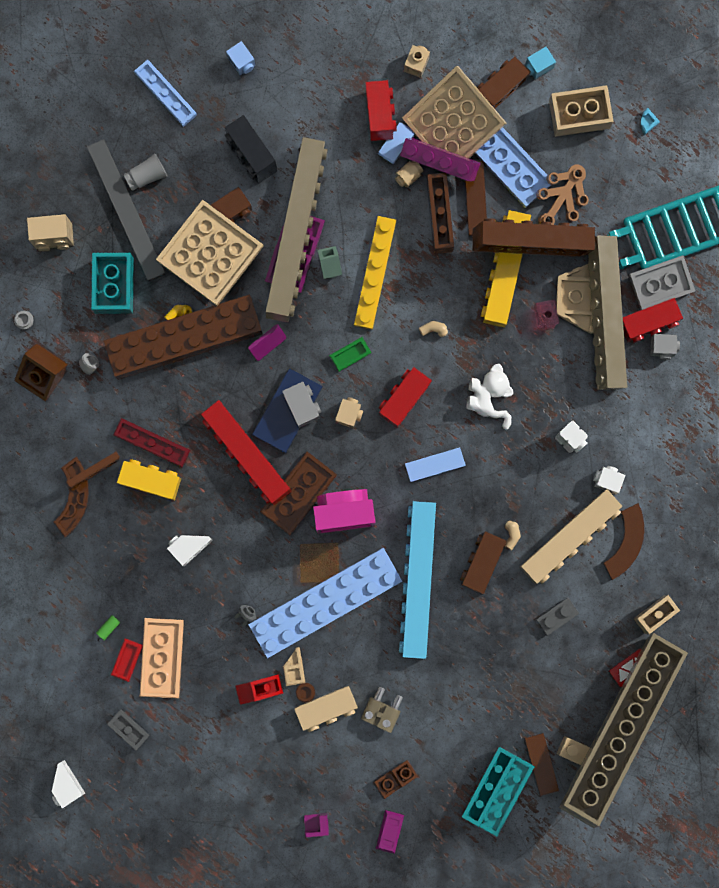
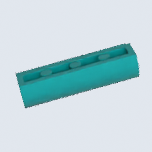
M499 747L462 817L498 837L535 766Z

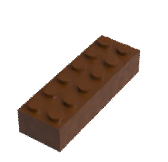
M488 218L473 228L472 251L583 257L595 250V227H588V224L570 226V223H559L558 225H551V222L533 224V221L514 223V220L510 219L496 222V219Z

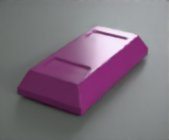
M385 810L376 849L395 854L404 818L403 814Z

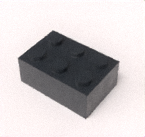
M244 115L225 127L226 134L224 136L227 139L226 143L231 150L235 149L237 159L241 165H246L247 173L252 180L256 179L258 183H261L277 172L275 159Z

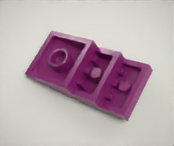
M313 217L312 229L308 228L307 231L310 239L308 246H304L303 252H306L305 263L300 265V270H303L302 278L296 284L300 293L306 281L325 220ZM284 226L282 227L278 243L275 246L265 279L269 283H272Z

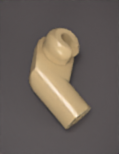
M508 521L505 524V529L508 530L510 537L506 541L505 547L512 551L521 534L519 525L516 522Z

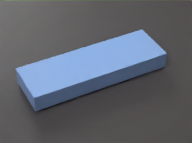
M460 447L405 463L410 482L466 466Z

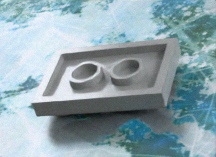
M684 255L628 274L640 310L695 292Z

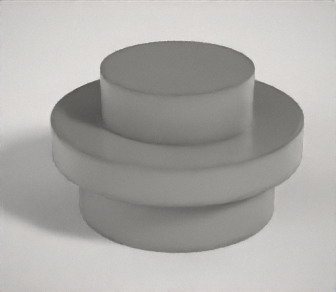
M20 311L14 318L15 325L22 330L29 329L34 322L32 314L28 311Z

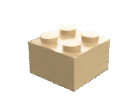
M66 214L27 218L29 241L39 251H49L50 248L56 247L57 249L64 250L68 249L69 246H74L72 223Z

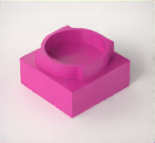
M367 489L333 492L317 496L318 506L313 508L318 534L375 526L373 500L368 499Z

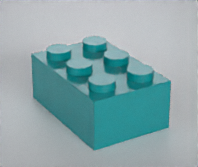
M92 253L91 309L95 314H133L134 258L131 253Z

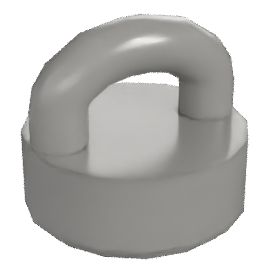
M85 353L80 358L79 364L82 371L90 375L98 368L99 361L94 355Z

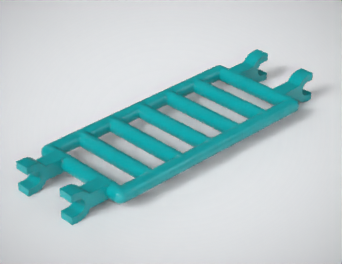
M719 185L624 218L625 227L610 231L607 236H617V239L628 235L636 255L619 260V269L622 270L638 263L641 269H645L683 255L687 256L719 245V237L715 233L703 202V198L713 195L719 210ZM696 202L710 239L699 243L685 207L686 204ZM678 208L692 244V246L684 249L680 246L667 212ZM657 214L661 215L675 251L664 255L650 220V217ZM643 220L657 257L650 261H646L632 223Z

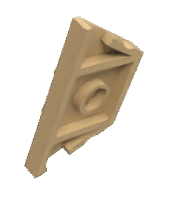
M588 264L557 277L556 315L593 334V317L590 305L591 289L589 287L590 272Z

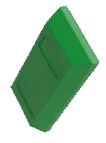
M363 337L329 356L338 372L371 354V351Z

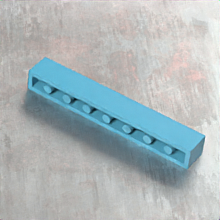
M413 501L412 506H408V517H411V525H407L406 536L410 537V544H406L405 556H409L408 564L405 563L404 575L408 576L407 583H403V594L406 595V602H402L401 614H405V622H401L400 633H404L403 641L399 642V653H402V657L426 659L436 503Z

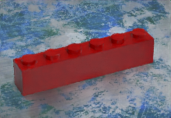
M220 400L201 414L204 417L202 420L203 424L208 430L212 428L216 432L213 436L220 445L224 443L227 446L225 451L231 459L235 457L239 461L237 466L242 473L245 474L247 472L251 476L249 481L254 488L259 487L263 491L261 496L267 504L271 502L275 505L292 492Z

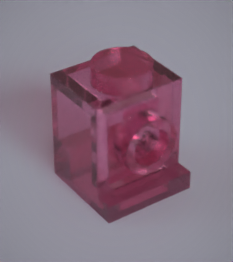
M555 299L535 304L534 309L539 329L551 330L555 328V325H558L559 320ZM549 312L551 317H545L544 313Z

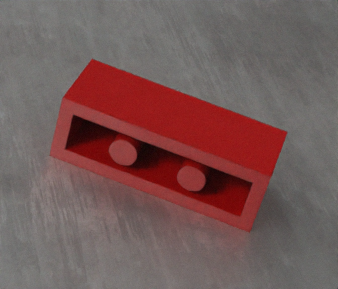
M388 80L366 82L371 141L393 139V132H397L396 120H392V115H395L394 104L390 103V99H393L392 87L389 88Z
M669 299L623 317V331L626 341L633 340L636 343L643 340L647 334L653 336L654 334L661 333L663 328L668 327V329L679 326L683 316L676 299Z
M415 367L411 371L409 369L406 370L401 377L403 379L400 385L396 384L390 392L392 395L388 401L385 399L379 406L381 410L379 415L396 428L399 427L432 382L430 378Z

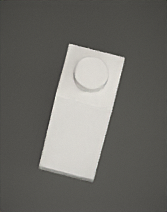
M175 536L168 543L170 546L167 549L182 566H186L213 540L209 536Z
M65 760L57 765L52 788L54 795L52 799L61 808L66 807L85 794Z

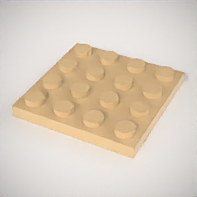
M456 66L402 117L422 142L466 158H470L507 124L459 66Z
M202 200L156 258V261L218 306L264 245Z

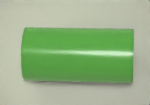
M111 615L96 634L103 640H106L120 624L119 620Z

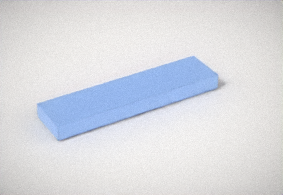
M148 59L134 70L135 75L182 127L197 116V113Z

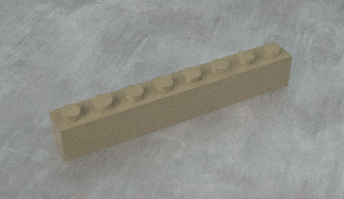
M595 236V250L588 254V269L590 272L589 287L591 289L590 305L593 317L597 390H619L627 388L617 236Z

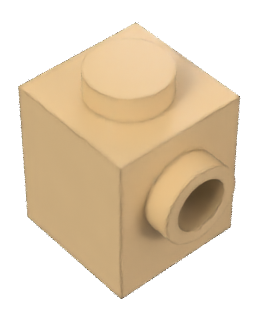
M412 45L404 65V72L421 78L428 63L430 52L423 46Z
M349 397L347 400L342 399L335 422L354 429L356 421L360 422L363 414L358 400Z

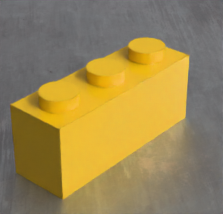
M130 459L129 462H123L117 481L118 484L175 501L181 478L177 477L178 473L167 470L166 473L160 472L159 467L149 464L148 467L140 466L141 462Z

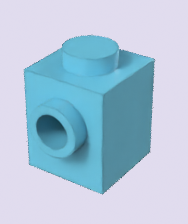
M544 47L527 57L525 66L531 71L529 75L537 79L554 69L556 61L548 48Z

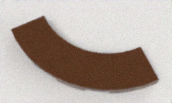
M78 457L73 458L61 468L67 481L85 470ZM88 480L69 490L68 502L61 515L54 521V524L64 537L73 532L85 513L89 497Z
M639 503L620 511L624 523L623 541L616 553L610 559L603 562L611 580L619 577L633 564L642 547L644 519Z

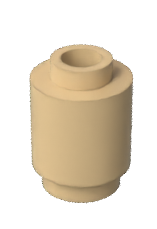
M409 161L395 173V180L401 187L405 186L408 188L421 176L423 169L418 162Z

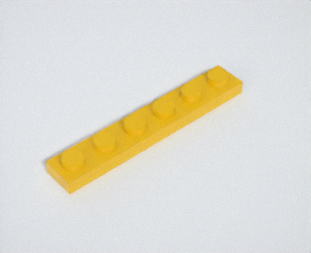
M381 216L377 218L354 323L356 327L373 330L396 225L395 219Z

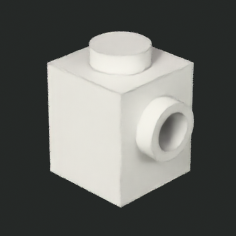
M612 466L603 467L600 471H596L593 479L596 482L594 487L602 490L607 489L610 493L616 495L620 492L625 475L617 472L618 469Z

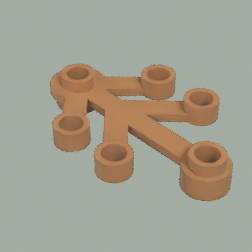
M581 165L571 166L568 172L559 174L553 172L547 175L546 180L551 185L561 180L568 181L563 187L542 188L537 191L536 195L540 200L558 195L548 213L539 216L538 224L546 222V217H548L551 225H554V217L564 201L567 210L566 219L573 222L579 218V213L574 209L571 193L573 186L575 185L577 193L576 204L578 206L587 205L589 201L588 196L584 194L582 184L586 177V171ZM576 171L579 172V177L575 175ZM551 175L555 177L554 182L551 181ZM541 191L545 192V197L541 196ZM581 197L584 198L583 204L580 202ZM571 212L575 215L574 219L570 217Z

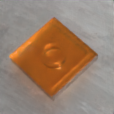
M338 543L300 544L301 583L323 582L339 573Z

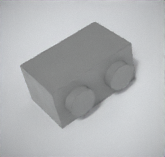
M301 382L282 391L299 428L320 419L319 413H321L318 403H313L310 397L313 393L309 385L305 386L304 382Z

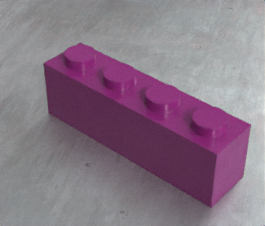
M414 138L405 139L400 154L401 157L467 181H475L481 164L480 162Z

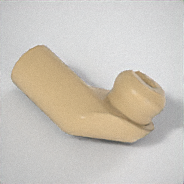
M431 321L419 327L422 336L432 331L437 332L440 337H444L448 333L447 326L437 321Z

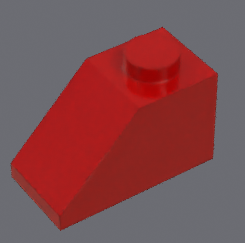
M279 674L235 686L240 705L283 694Z

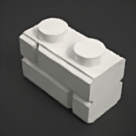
M574 421L567 424L555 436V439L561 445L563 444V447L569 453L573 451L577 453L587 444L585 440L588 435L582 429L580 430V427Z

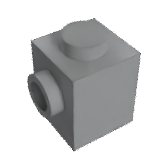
M654 334L651 337L650 356H659L661 360H670L680 350V341H677V335Z

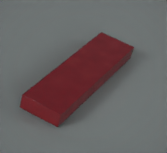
M122 418L113 436L182 468L191 450Z

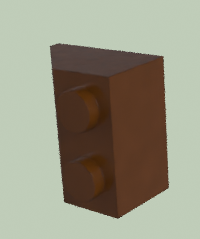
M35 344L23 355L14 381L46 401L63 378L68 364L40 345Z

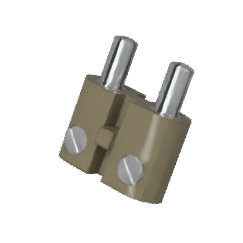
M379 687L375 697H370L361 719L392 733L401 713L398 707L403 697L396 695L391 707L380 701L385 689Z

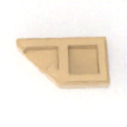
M300 647L295 649L283 666L286 686L306 683Z

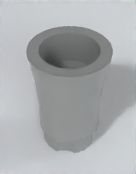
M155 153L124 174L132 191L138 187L141 188L156 180L168 177Z

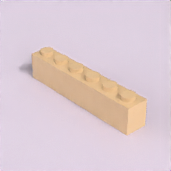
M607 489L604 490L524 562L520 568L534 584L539 582L543 584L550 577L548 574L553 569L555 571L560 569L564 565L562 561L567 556L572 558L578 552L576 549L581 544L585 546L593 539L591 535L595 531L598 533L607 526L605 522L609 518L615 519L621 513L619 509L623 506Z

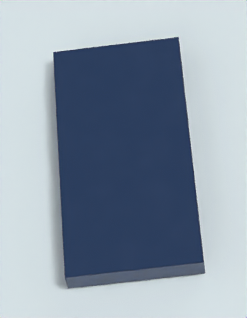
M290 368L252 434L284 453H287L300 428L282 391L304 382L305 386L309 385L313 395L310 397L314 403L323 386Z

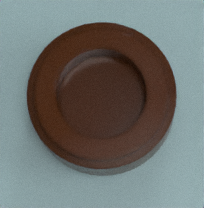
M302 683L296 689V697L301 702H310L315 696V688L310 683Z

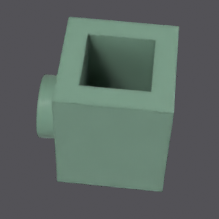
M336 246L317 250L323 278H335L342 275Z

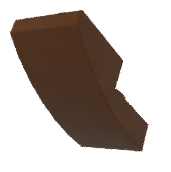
M406 760L375 780L373 784L382 798L385 799L417 778L418 775L409 761Z

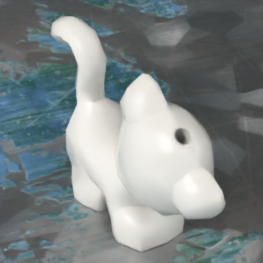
M495 364L490 369V372L484 376L482 384L477 378L470 379L469 390L474 392V396H468L466 408L477 412L483 417L504 418L502 427L507 430L511 426V415L507 411L494 410L491 397H510L513 395V389L509 385L506 374L503 373L502 366Z

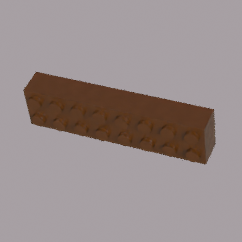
M249 294L221 303L218 306L214 305L104 340V344L114 376L117 380L247 340L263 333Z

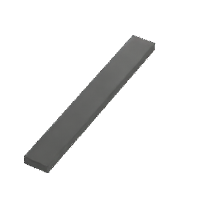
M103 139L87 146L148 282L165 275L162 265L156 261L158 256L105 140Z

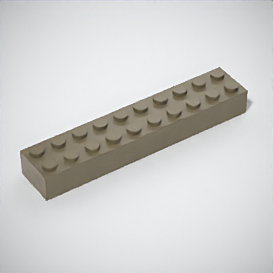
M655 633L647 638L559 806L560 809L592 828L600 826L688 654L686 651Z

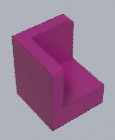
M328 813L304 816L305 837L329 835Z

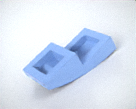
M400 122L397 125V132H393V139L386 140L378 155L394 164L400 157L405 139L413 138L415 133L411 128Z

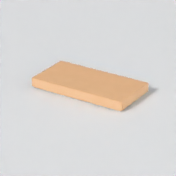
M144 619L140 682L141 697L179 698L184 620Z

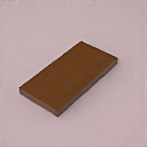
M306 452L284 480L292 492L275 505L271 502L266 503L260 513L291 535L315 505L317 496L322 495L337 474L309 452Z

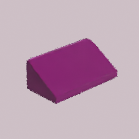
M276 324L248 347L249 352L257 361H260L286 339V335L280 326Z

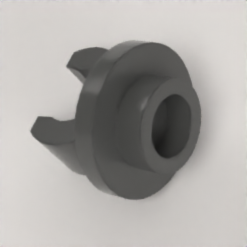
M242 605L239 608V612L235 615V619L240 616L245 619L242 624L243 627L256 619L255 610L247 605Z

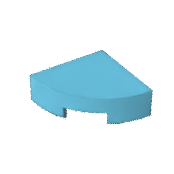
M649 108L644 111L640 121L641 130L644 135L660 123Z

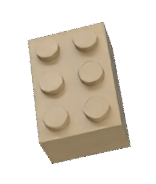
M607 85L552 93L550 96L549 106L555 137L610 129L614 122Z

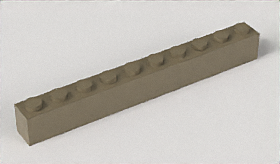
M304 137L302 139L266 308L267 319L288 323L290 316H294L295 305H292L293 299L298 297L299 288L296 287V284L302 278L303 270H300V265L305 263L306 252H303L304 246H308L310 239L307 231L308 228L312 229L314 218L311 217V212L316 210L317 200H314L315 194H319L321 183H318V179L323 177L324 166H321L322 160L327 158L328 149H325V141Z

